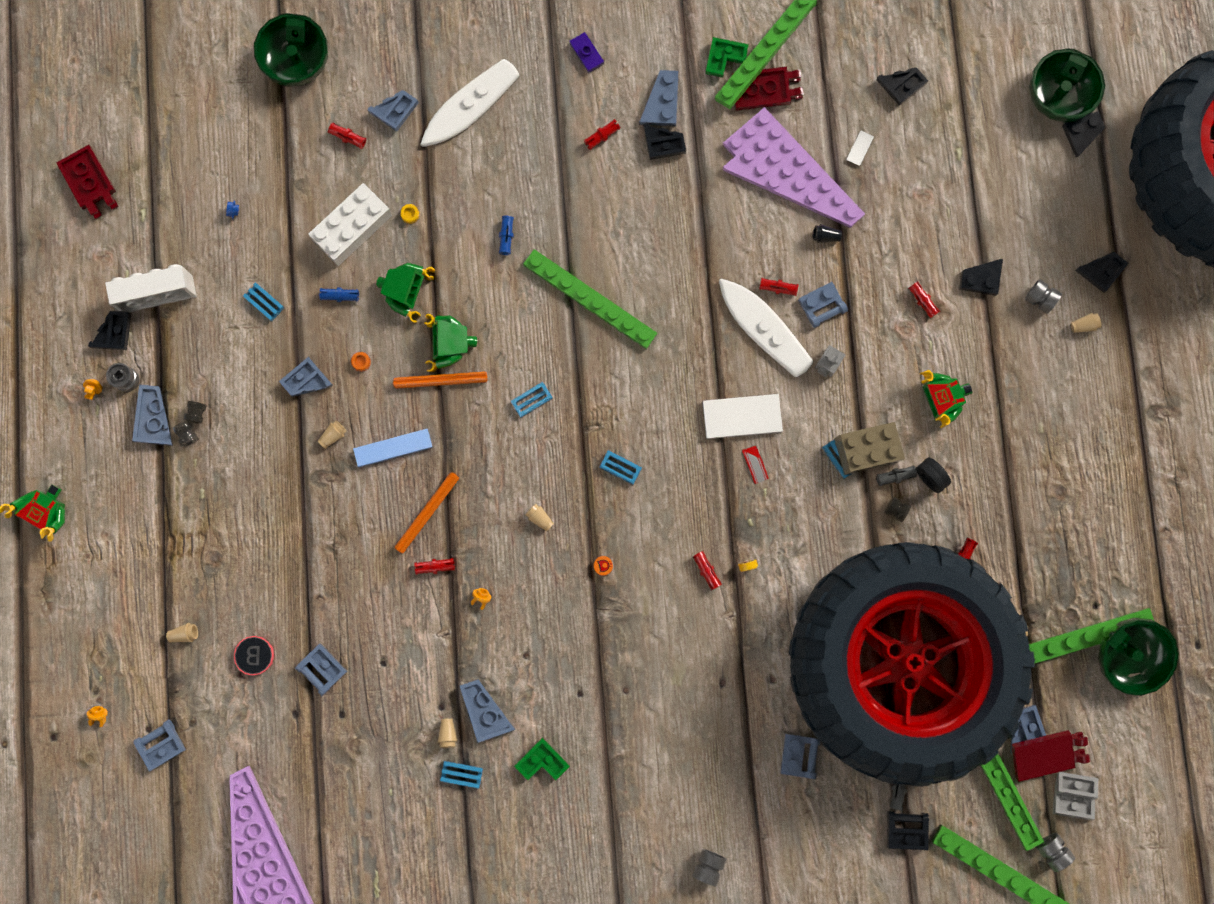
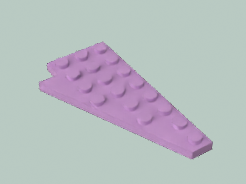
M765 107L723 142V146L734 156L733 159L723 166L725 172L849 228L864 217L865 213Z
M250 766L230 775L233 904H314Z

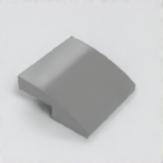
M1058 772L1053 799V814L1091 821L1095 820L1098 778Z

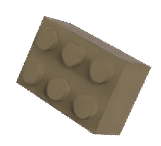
M895 422L840 434L834 438L844 475L898 463L905 459Z

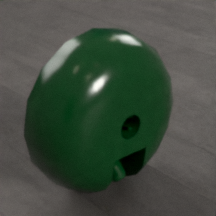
M285 13L268 20L258 31L254 41V58L261 72L274 83L286 87L303 86L315 80L324 70L328 60V41L321 26L310 17Z
M1067 48L1054 50L1041 58L1032 71L1029 91L1031 100L1039 112L1051 120L1065 123L1078 121L1091 114L1102 101L1106 85L1103 71L1091 56L1075 49Z
M1131 618L1117 623L1118 629L1115 632L1109 633L1107 641L1102 640L1100 643L1098 661L1102 674L1112 687L1127 695L1143 696L1156 692L1169 682L1177 668L1179 651L1176 639L1168 628L1152 619ZM1140 673L1133 677H1128L1130 674Z

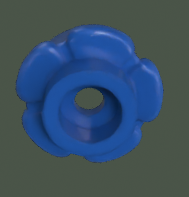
M235 200L227 202L226 216L234 219V216H238L239 205L236 204Z

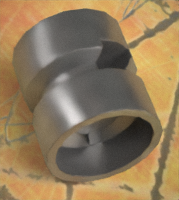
M1039 279L1030 289L1025 300L1032 305L1038 304V308L1048 314L1055 307L1062 293L1054 288L1049 289L1048 284Z
M114 363L106 372L108 383L123 392H131L139 385L140 378L137 371L123 363Z
M1058 833L1043 838L1044 843L1036 846L1040 854L1047 858V863L1054 872L1067 868L1075 860V856L1070 849L1063 846L1065 842Z
M702 849L699 857L701 865H697L692 876L701 882L716 887L720 879L718 871L723 870L727 859L717 853Z

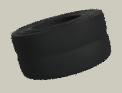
M930 457L926 458L916 467L921 480L936 493L942 492L951 484V479L945 469Z

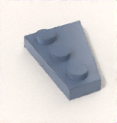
M660 70L639 125L647 123L657 126H676L678 71Z
M139 385L133 442L173 446L159 386Z
M479 680L459 686L477 743L515 730Z

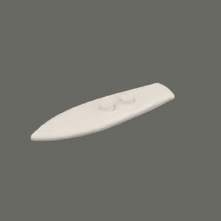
M502 59L455 93L442 105L429 122L424 132L421 146L425 147L444 142L458 135L477 121L519 77V73L514 65Z
M719 280L725 304L747 335L794 377L804 374L811 367L813 360L778 315L762 299L745 287L728 280Z

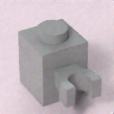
M829 345L815 366L818 369L817 372L822 376L832 377L845 354Z

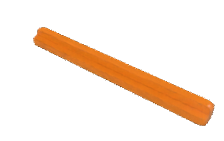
M483 371L396 377L393 379V385L397 389L483 383L488 381L487 372Z
M451 472L396 544L395 549L403 554L457 483L459 477L455 473Z

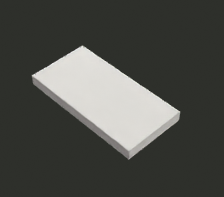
M779 394L703 401L706 439L783 432Z

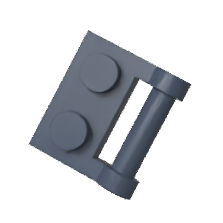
M833 282L798 299L813 328L820 326V323L840 313L848 312V308L841 299ZM834 302L837 307L817 317L814 315V312Z
M318 644L295 667L299 673L301 672L319 690L318 693L321 696H324L348 672L322 644ZM309 663L328 681L325 685L307 667Z
M169 719L151 733L142 738L138 737L133 741L149 772L186 751L175 730L174 724ZM166 732L168 733V738L148 750L146 749L145 745Z
M785 734L780 774L816 779L817 751L821 741L817 738ZM805 743L810 744L807 771H802Z

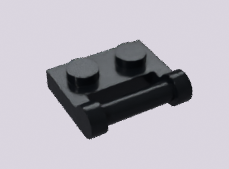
M887 811V848L929 850L928 813H921V815L898 814L894 811ZM895 822L921 823V829L895 827Z

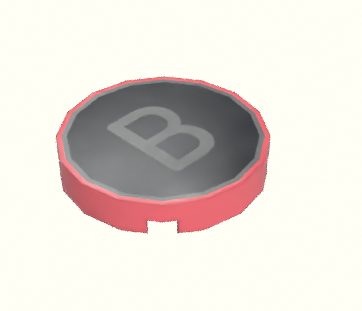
M246 637L235 648V664L244 674H262L273 664L274 649L263 637Z

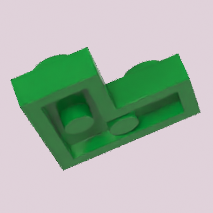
M713 37L705 74L723 78L726 61L742 64L746 59L749 44Z
M542 737L514 767L527 780L541 767L557 780L570 765Z

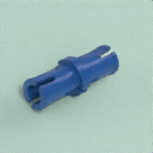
M502 216L501 232H499V254L501 255L511 254V240L514 238L512 233L514 217Z
M337 287V289L320 288V300H336L337 302L359 301L357 297L359 296L358 289H342V287Z

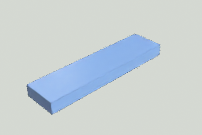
M424 429L353 448L357 466L360 468L430 449L433 446L429 430Z

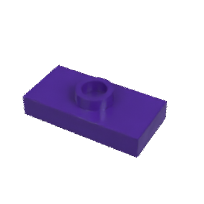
M585 32L569 41V44L588 73L604 65V60Z

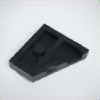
M917 67L906 71H896L886 76L882 74L876 79L899 106L928 83L927 78Z
M1098 111L1078 121L1066 122L1062 125L1075 157H1079L1105 129Z
M647 123L643 124L650 160L686 154L683 133L671 132L661 127L660 129L651 127Z
M1112 252L1088 264L1079 266L1075 271L1105 293L1129 263L1115 252Z
M1003 259L964 269L961 273L959 290L997 296Z
M110 311L105 318V322L98 328L97 336L93 342H89L88 347L127 351L131 313Z

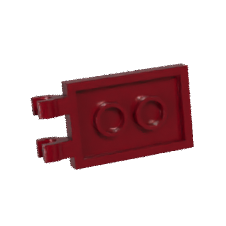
M787 66L763 69L735 103L736 111L791 104V99H803V87L794 89L789 87V81L794 83L801 82V70L787 71Z
M90 145L56 162L79 206L83 210L87 208L95 219L102 216L95 203L104 199L111 210L119 207L112 196L116 190Z
M1069 730L1011 744L1016 779L1020 782L1076 768L1075 763H1089L1090 755L1085 754V749H1078L1076 751L1073 749V746H1087L1088 738L1083 736V732L1071 734Z

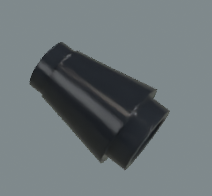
M822 224L815 226L812 234L813 240L817 241V243L840 242L842 237L841 230Z

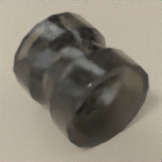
M187 401L186 407L188 412L184 414L183 420L202 424L204 419L202 414L206 411L207 405Z
M191 421L180 423L173 428L174 433L179 437L178 442L181 447L191 445L199 440L197 434L193 432L194 427Z
M893 496L884 513L889 516L893 515L896 517V520L903 522L911 506L907 503L902 504L898 498Z

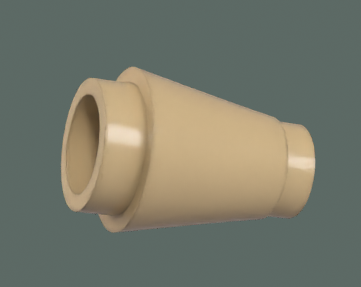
M1090 313L1071 322L1073 333L1097 331V329L1101 328V320L1097 313Z
M338 421L331 422L318 442L326 449L343 438L347 431Z
M536 503L525 514L529 521L545 531H548L554 524L541 505L538 506Z
M187 623L167 631L166 637L169 643L193 642L198 638V629L195 624Z
M441 719L438 738L440 748L456 747L457 737L453 719Z

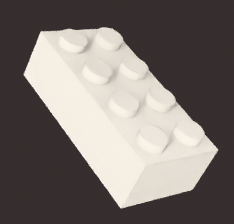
M362 183L308 235L339 266L393 215L390 209Z
M177 264L170 265L167 269L163 270L152 269L149 273L145 274L134 273L128 278H113L112 281L105 283L109 304L118 311L133 312L197 297L193 276L184 267Z

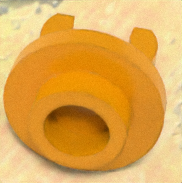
M87 379L83 383L84 392L86 393L84 398L93 400L95 394H100L103 390L100 382L95 379Z
M484 588L475 589L472 593L474 598L471 601V605H474L476 601H480L482 603L480 609L483 610L492 598L489 591Z
M101 706L92 707L87 711L89 725L92 726L95 720H98L100 727H103L106 723L108 711Z

